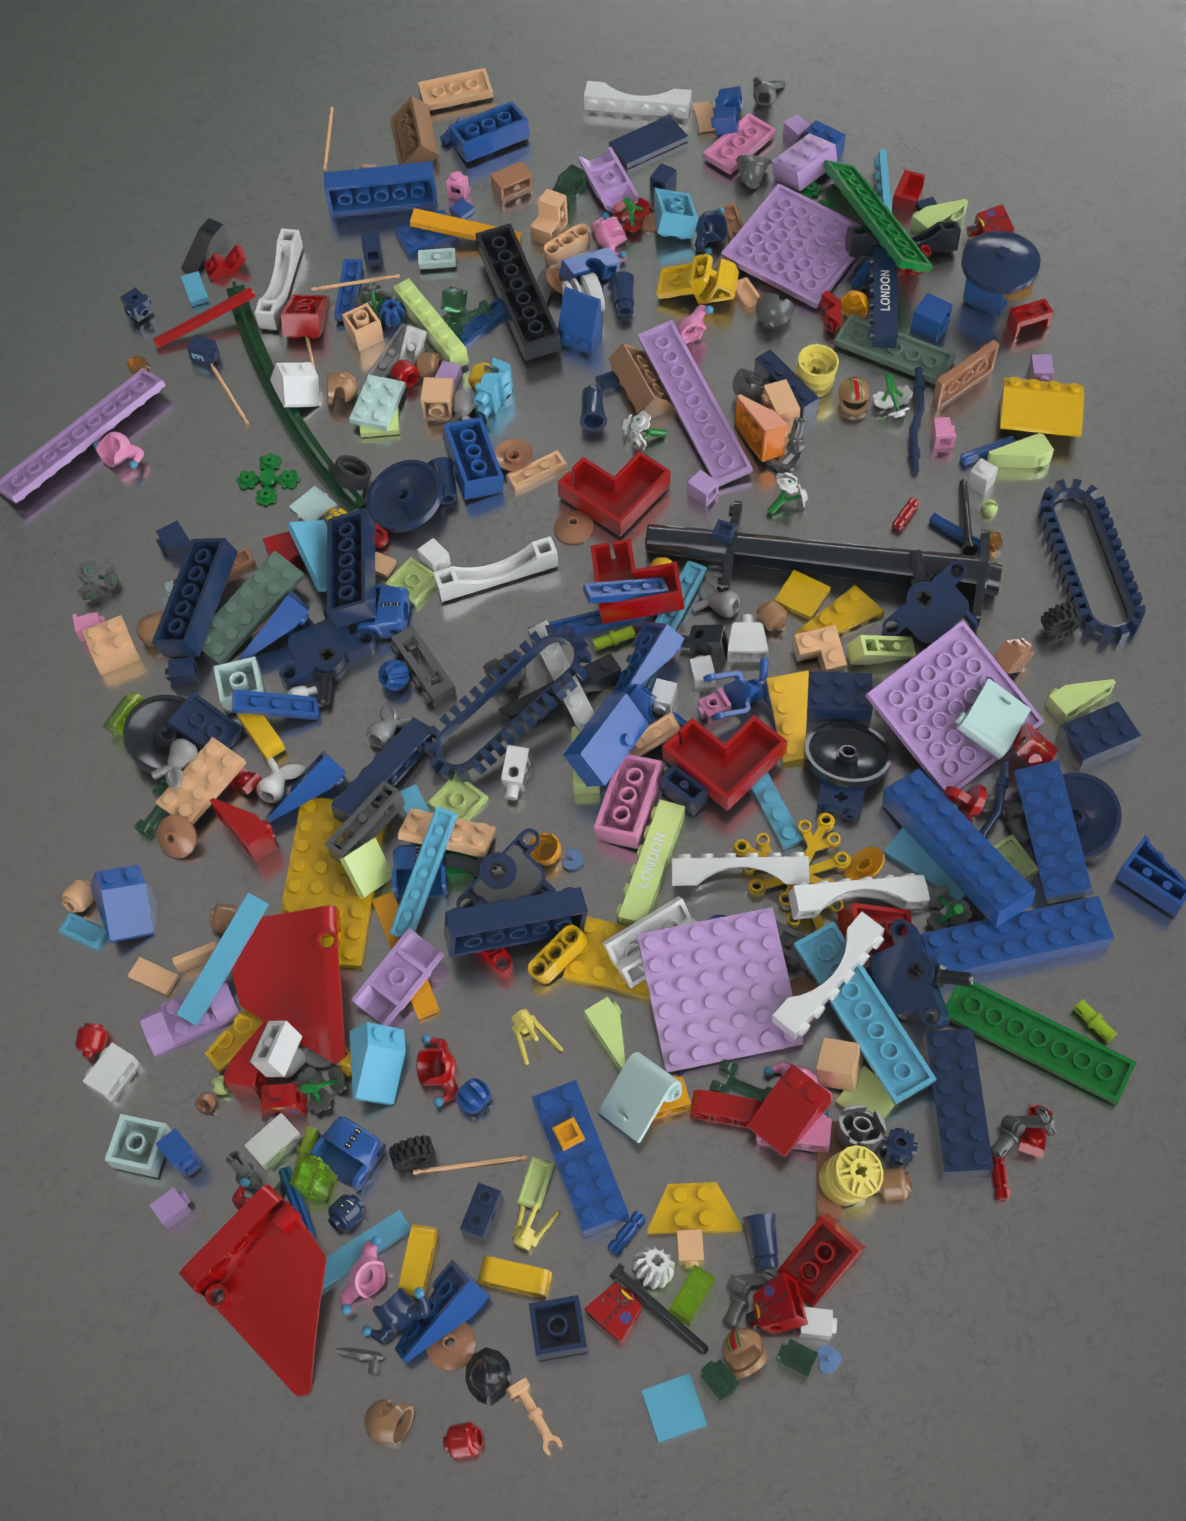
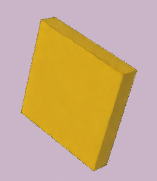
M794 570L774 601H777L784 609L810 621L830 592L831 587Z

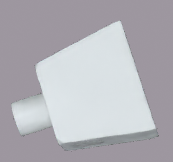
M751 614L742 615L741 622L732 624L727 662H760L763 657L768 659V645L763 624L753 622Z

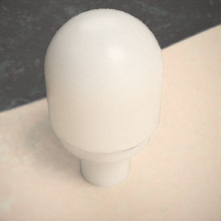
M305 685L291 688L288 694L311 696L317 694L316 686L306 688Z

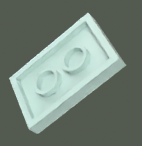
M368 374L349 418L350 424L388 431L406 388L405 382Z

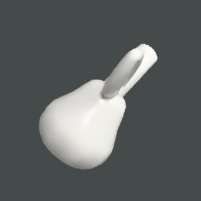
M269 758L266 763L271 774L258 782L256 788L258 796L267 803L279 802L285 793V780L301 776L306 770L304 766L291 764L279 769L274 758Z

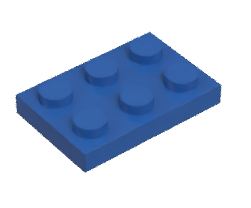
M443 209V210H440V211H438V212H435V213L447 215V213L445 212L444 209ZM410 222L394 228L395 235L409 258L418 255V250H430L459 239L456 236L412 227Z

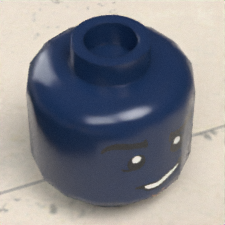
M347 1194L340 1196L328 1208L329 1224L337 1231L339 1229L350 1231L364 1217L363 1210L365 1207L362 1201L354 1194L351 1196Z

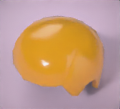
M848 291L841 299V309L846 317H849L851 313L865 318L869 310V300L862 292Z
M541 833L539 834V845L530 856L539 865L548 866L554 864L560 858L561 844L554 834ZM534 836L533 839L529 842V845H532V844L535 843V841H536V837H535V836Z

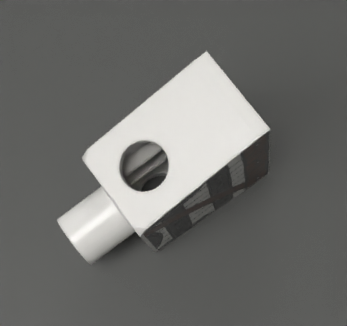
M507 746L501 781L506 789L504 798L515 801L518 798L519 791L526 792L533 765L529 748Z

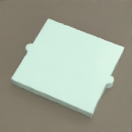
M314 486L292 503L289 508L298 515V519L315 521L321 520L325 512L331 507H337V504L328 497L327 493H323Z

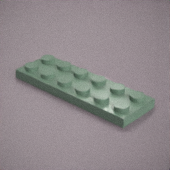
M851 313L834 339L835 346L915 376L914 369L921 367L923 380L935 385L936 379L941 374H946L956 358V354L900 332H898L896 348L872 347V339H869V329L872 327V324H869V320Z
M274 551L214 615L202 651L218 665L225 664L281 604L287 595L306 577L304 573Z

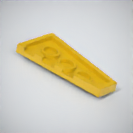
M854 585L797 630L795 634L836 625L838 634H844L859 624L862 626L872 618L883 616L885 610Z
M809 670L766 678L776 732L787 740V751L782 757L783 763L804 760Z
M246 1009L235 1017L232 1025L227 1030H224L205 1052V1055L219 1073L225 1070L226 1067H229L231 1059L264 1022Z

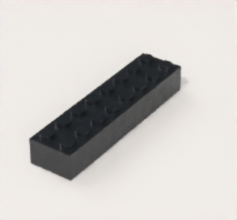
M511 223L475 233L478 252L524 360L527 361L560 351V334Z

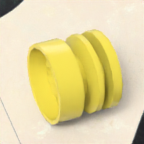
M809 345L799 353L795 374L818 397H823L833 388L839 364L838 356L831 348L825 345Z
M863 1146L847 1147L836 1153L822 1164L819 1171V1183L822 1192L830 1201L842 1206L853 1205L872 1196L880 1189L883 1182V1168L880 1160L874 1152Z

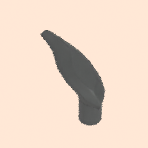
M336 1348L335 1351L358 1360H369L368 1374L378 1373L379 1360H382L384 1357L379 1352L356 1348Z

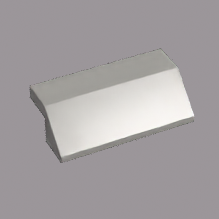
M678 896L602 943L611 962L627 985L632 988L646 979L636 935L698 921L690 916L683 898Z

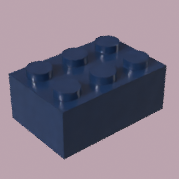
M809 671L807 721L870 723L873 705L865 695L873 689L872 673Z
M1119 701L1062 724L1056 738L1077 771L1080 772L1135 749L1141 734Z

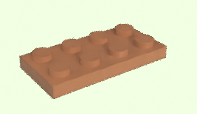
M993 340L988 344H984L977 352L968 355L963 362L955 364L946 374H941L935 382L932 406L935 409H939L994 369L999 343Z

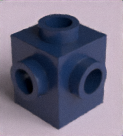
M133 288L120 297L127 316L133 317L137 322L153 313L150 298L146 294L143 295L137 288Z
M904 1128L890 1129L888 1136H884L881 1151H885L884 1161H889L891 1164L899 1166L908 1165L911 1157H916L918 1143L914 1142L915 1134L909 1133Z

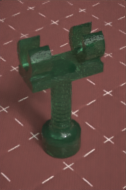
M484 299L479 302L478 308L457 318L453 312H450V315H444L442 319L445 322L449 320L447 325L451 330L456 328L454 333L456 336H459L460 333L463 334L465 332L462 324L480 314L487 316L492 313V309L488 301Z
M161 780L156 788L152 790L156 799H159L169 787L167 782ZM156 805L145 820L140 819L135 824V830L141 835L149 837L154 830L152 824L163 812V809Z
M722 1059L719 1064V1070L730 1075L726 1085L720 1081L712 1080L709 1087L710 1091L729 1094L731 1087H737V1089L739 1088V1090L741 1089L746 1093L748 1092L756 1097L759 1096L761 1103L764 1102L773 1089L770 1086L761 1089L737 1079L739 1065L726 1059Z

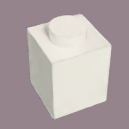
M981 458L970 471L967 482L968 487L985 495L995 482L998 467Z
M434 538L417 549L420 561L433 572L446 569L451 565L449 553Z
M700 655L690 659L689 670L694 690L714 688L716 680L704 682L703 676L715 673L711 656Z
M656 679L652 694L657 699L652 704V711L657 714L672 712L677 696V683Z
M804 1307L808 1325L800 1327L799 1337L830 1341L832 1334H836L837 1318H833V1310Z

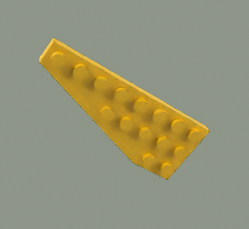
M587 916L583 931L587 937V945L566 966L563 980L650 1001L646 979L630 988L611 962L602 943L627 928V926Z

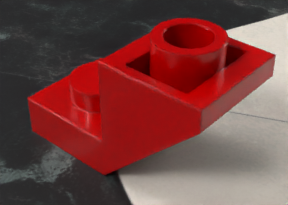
M236 244L227 257L213 253L204 266L209 279L213 280L238 272L247 258L242 246Z
M826 290L822 293L820 305L825 311L824 326L827 330L837 335L841 330L842 324L841 300Z
M243 767L228 785L241 794H249L262 778L257 773L248 772Z
M1029 1104L1026 1116L1038 1115L1036 1109L1041 1105L1034 1106ZM1047 1109L1048 1114L1052 1116L1053 1112ZM1025 1128V1131L1019 1138L1018 1150L1042 1158L1047 1138L1045 1129Z

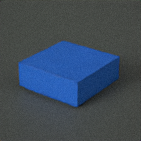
M461 198L449 207V211L456 218L466 219L475 212V207Z

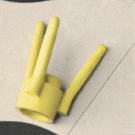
M522 1009L512 1016L511 1019L515 1024L512 1029L516 1035L525 1065H528L529 1061L520 1032L523 1034L530 1033L532 1038L538 1041V1037L533 1030L534 1027L554 1047L563 1052V1048L537 1021L534 1015H530L527 1009Z
M537 1202L534 1204L526 1224L522 1226L525 1206L520 1205L516 1226L511 1235L514 1237L512 1243L527 1251L530 1250L531 1246L536 1248L540 1238L559 1216V1210L550 1217L537 1235L534 1236L535 1231L530 1226L539 1204Z

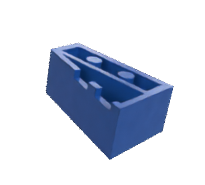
M1145 835L1122 865L1116 879L1175 917L1186 902V880L1175 868L1172 869L1165 861V856L1149 842L1150 839Z

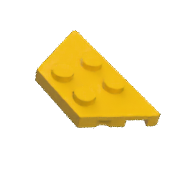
M717 1182L667 1184L648 1227L647 1236L677 1235L679 1230L702 1229V1234L742 1232V1225Z

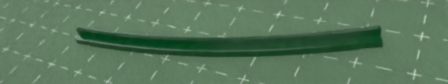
M233 281V287L226 289L228 298L245 290V286H237L236 282ZM248 301L236 307L232 312L247 355L269 402L290 438L318 478L347 513L366 508V501L357 491L342 487L332 478L331 472L334 463L314 437L297 408L283 407L270 381L275 367L261 338L250 303Z

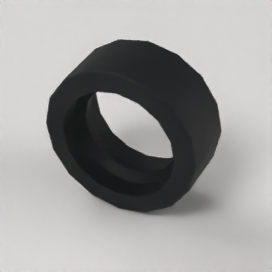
M341 455L337 458L331 474L332 478L342 487L359 491L366 488L372 472L370 467L361 459L350 455Z

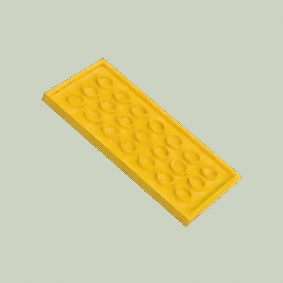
M313 798L300 805L280 914L320 906H336L340 911L341 933H338V938L340 939V947L338 949L340 968L362 969L372 913V899H374L375 891L360 899L343 865L330 856L325 843L343 823L333 816L331 804L334 799ZM385 827L375 837L381 850L383 845ZM342 835L337 842L341 843L344 840ZM326 937L323 941V946L330 947L334 942V938Z

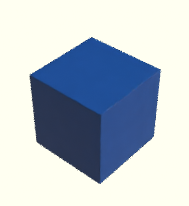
M927 293L913 312L910 331L936 343L950 323L953 304Z

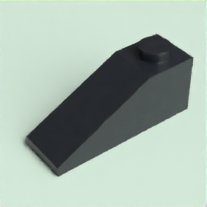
M208 218L199 228L182 264L181 269L187 273L199 271L200 273L205 268L206 261L210 259L213 253L217 254L228 241L224 224Z

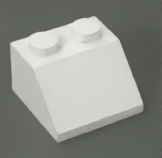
M311 362L276 363L270 381L283 407H316L320 405L318 374Z

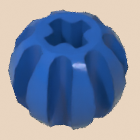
M386 299L379 306V318L388 327H398L405 321L406 308L397 299Z
M388 660L378 670L379 682L387 690L398 691L404 688L410 678L408 668L400 660Z
M478 1078L466 1081L456 1093L458 1106L469 1114H476L481 1111L491 1099L489 1086Z

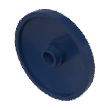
M991 231L976 236L966 245L961 261L965 277L974 286L995 294H1010L1027 288L1037 278L1041 264L1040 254L1034 244L1025 237L1008 231Z
M420 460L397 462L383 470L371 484L366 498L367 512L376 524L388 532L401 533L413 530L428 521L438 509L443 496L442 480L435 469L426 462Z
M1086 773L1063 774L1084 858L1088 860L1105 852L1116 840L1122 824L1120 802L1112 788L1103 780Z

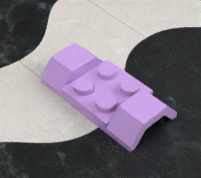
M608 147L601 157L589 161L582 156L578 157L586 178L606 210L613 213L615 210L614 205L624 200L625 197H630L634 205L639 195L612 147Z
M409 927L351 1000L381 1025L389 1026L397 1014L406 1007L430 977L431 972L445 954L434 948Z
M225 979L198 1026L177 1015L188 993L160 1004L161 1007L140 1015L142 1029L155 1057L234 1022L235 1017L240 1012L230 991L227 979Z

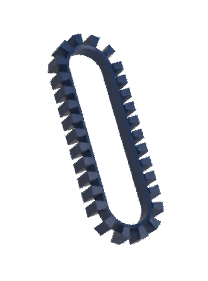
M1064 479L1056 481L1054 489L1048 486L1044 491L1038 508V517H1042L1040 524L1042 530L1045 529L1044 535L1046 540H1048L1049 549L1052 550L1053 561L1056 560L1057 572L1060 571V580L1064 582L1063 589L1065 593L1068 592L1067 600L1076 604L1083 618L1081 624L1086 623L1083 631L1086 637L1090 639L1092 634L1097 631L1102 634L1099 642L1101 644L1108 645L1112 635H1116L1118 644L1127 641L1129 634L1135 636L1139 631L1146 612L1145 605H1140L1143 598L1141 592H1137L1139 587L1137 582L1133 581V571H1129L1130 564L1128 559L1125 560L1126 553L1124 548L1121 549L1122 543L1120 538H1117L1118 532L1116 527L1113 528L1114 522L1112 517H1109L1110 511L1108 506L1105 507V498L1102 496L1095 499L1098 488L1092 484L1087 491L1079 489L1082 482L1080 479H1073L1071 488H1066ZM1060 499H1078L1089 508L1128 612V620L1124 623L1107 625L1097 620L1092 614L1054 510V504Z
M554 624L545 625L548 636L542 639L534 631L529 636L535 644L532 648L525 640L519 645L525 653L522 657L516 649L509 654L515 664L511 666L505 658L499 664L505 671L503 675L495 667L489 673L495 680L493 684L485 676L479 682L485 689L483 693L476 686L469 691L475 698L473 702L466 695L459 700L466 709L461 711L455 704L449 710L456 717L453 721L444 714L439 720L445 728L440 731L434 725L431 727L428 733L436 739V743L425 742V752L432 757L427 760L431 767L445 779L452 782L455 771L457 772V777L462 782L471 781L468 770L472 768L481 776L487 770L480 763L483 759L492 766L497 761L491 754L493 750L501 757L507 751L501 744L504 740L511 746L518 742L511 735L512 732L515 731L520 738L528 733L521 724L525 721L530 729H532L537 724V721L531 716L534 712L542 720L548 714L542 707L544 703L552 710L558 705L552 697L554 694L561 701L568 695L562 686L566 684L572 692L578 686L572 679L575 674L584 681L588 672L580 664L591 663V654L586 648L588 644L580 633L576 634L571 626L563 624L561 634H559ZM564 642L573 647L574 659L571 666L472 758L461 764H451L445 761L443 746L447 738L550 644Z

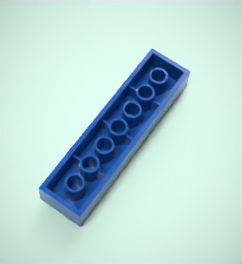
M920 769L883 789L882 805L995 927H998L1033 905L1036 890Z
M1099 896L1024 911L998 927H995L989 919L925 932L920 935L929 957L945 966L946 970L970 972L973 974V977L1105 949L1110 946L1114 939Z

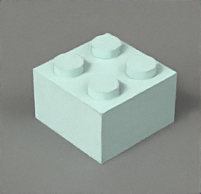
M255 656L213 666L220 703L225 714L232 713L233 690L265 692L261 671Z
M120 1114L105 1161L115 1169L158 1178L165 1155L156 1143L172 1130L166 1123Z

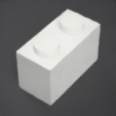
M268 1021L250 1062L266 1077H285L302 1035L287 1021Z
M111 1043L109 1047H106L101 1052L97 1063L87 1070L83 1082L89 1089L111 1102L140 1063L133 1055Z
M280 1113L278 1116L271 1117L260 1132L253 1133L247 1139V1143L244 1146L262 1168L268 1172L296 1147L303 1138L287 1118Z

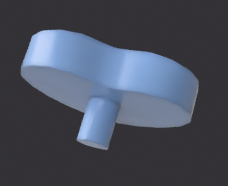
M569 848L566 852V858L562 861V867L567 871H575L584 866V858L578 849Z
M829 1345L820 1346L817 1350V1357L820 1360L819 1370L824 1374L833 1373L841 1363V1354Z

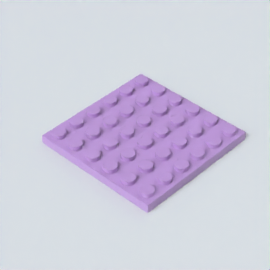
M778 183L723 250L720 259L723 258L735 263L737 268L817 309L821 304L822 293L826 290L830 292L856 259L850 257L845 249L847 227L862 225Z
M964 620L865 695L942 793H944L947 786L961 789L997 760L995 756L956 729L957 723L955 722L962 712L967 713L971 709L988 679H991L1031 709L1023 725L1027 722L1036 729L1045 722Z
M773 907L636 935L666 1072L669 1073L804 1045L803 1037L798 1035L794 1040L772 1023L773 1014L787 998L793 997Z

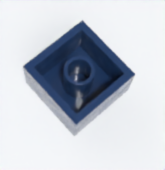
M579 1295L529 1303L535 1353L538 1361L588 1352Z

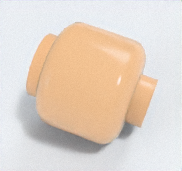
M74 880L62 892L63 906L72 913L84 912L95 901L91 882L87 880Z

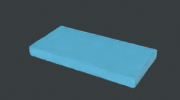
M325 521L289 522L287 528L317 591H327V525Z
M902 827L884 850V855L910 873L924 875L926 883L933 888L935 886L949 887L950 899L960 903L965 897V893Z

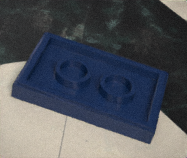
M195 692L187 698L166 724L201 750L212 737L230 749L245 732V728Z

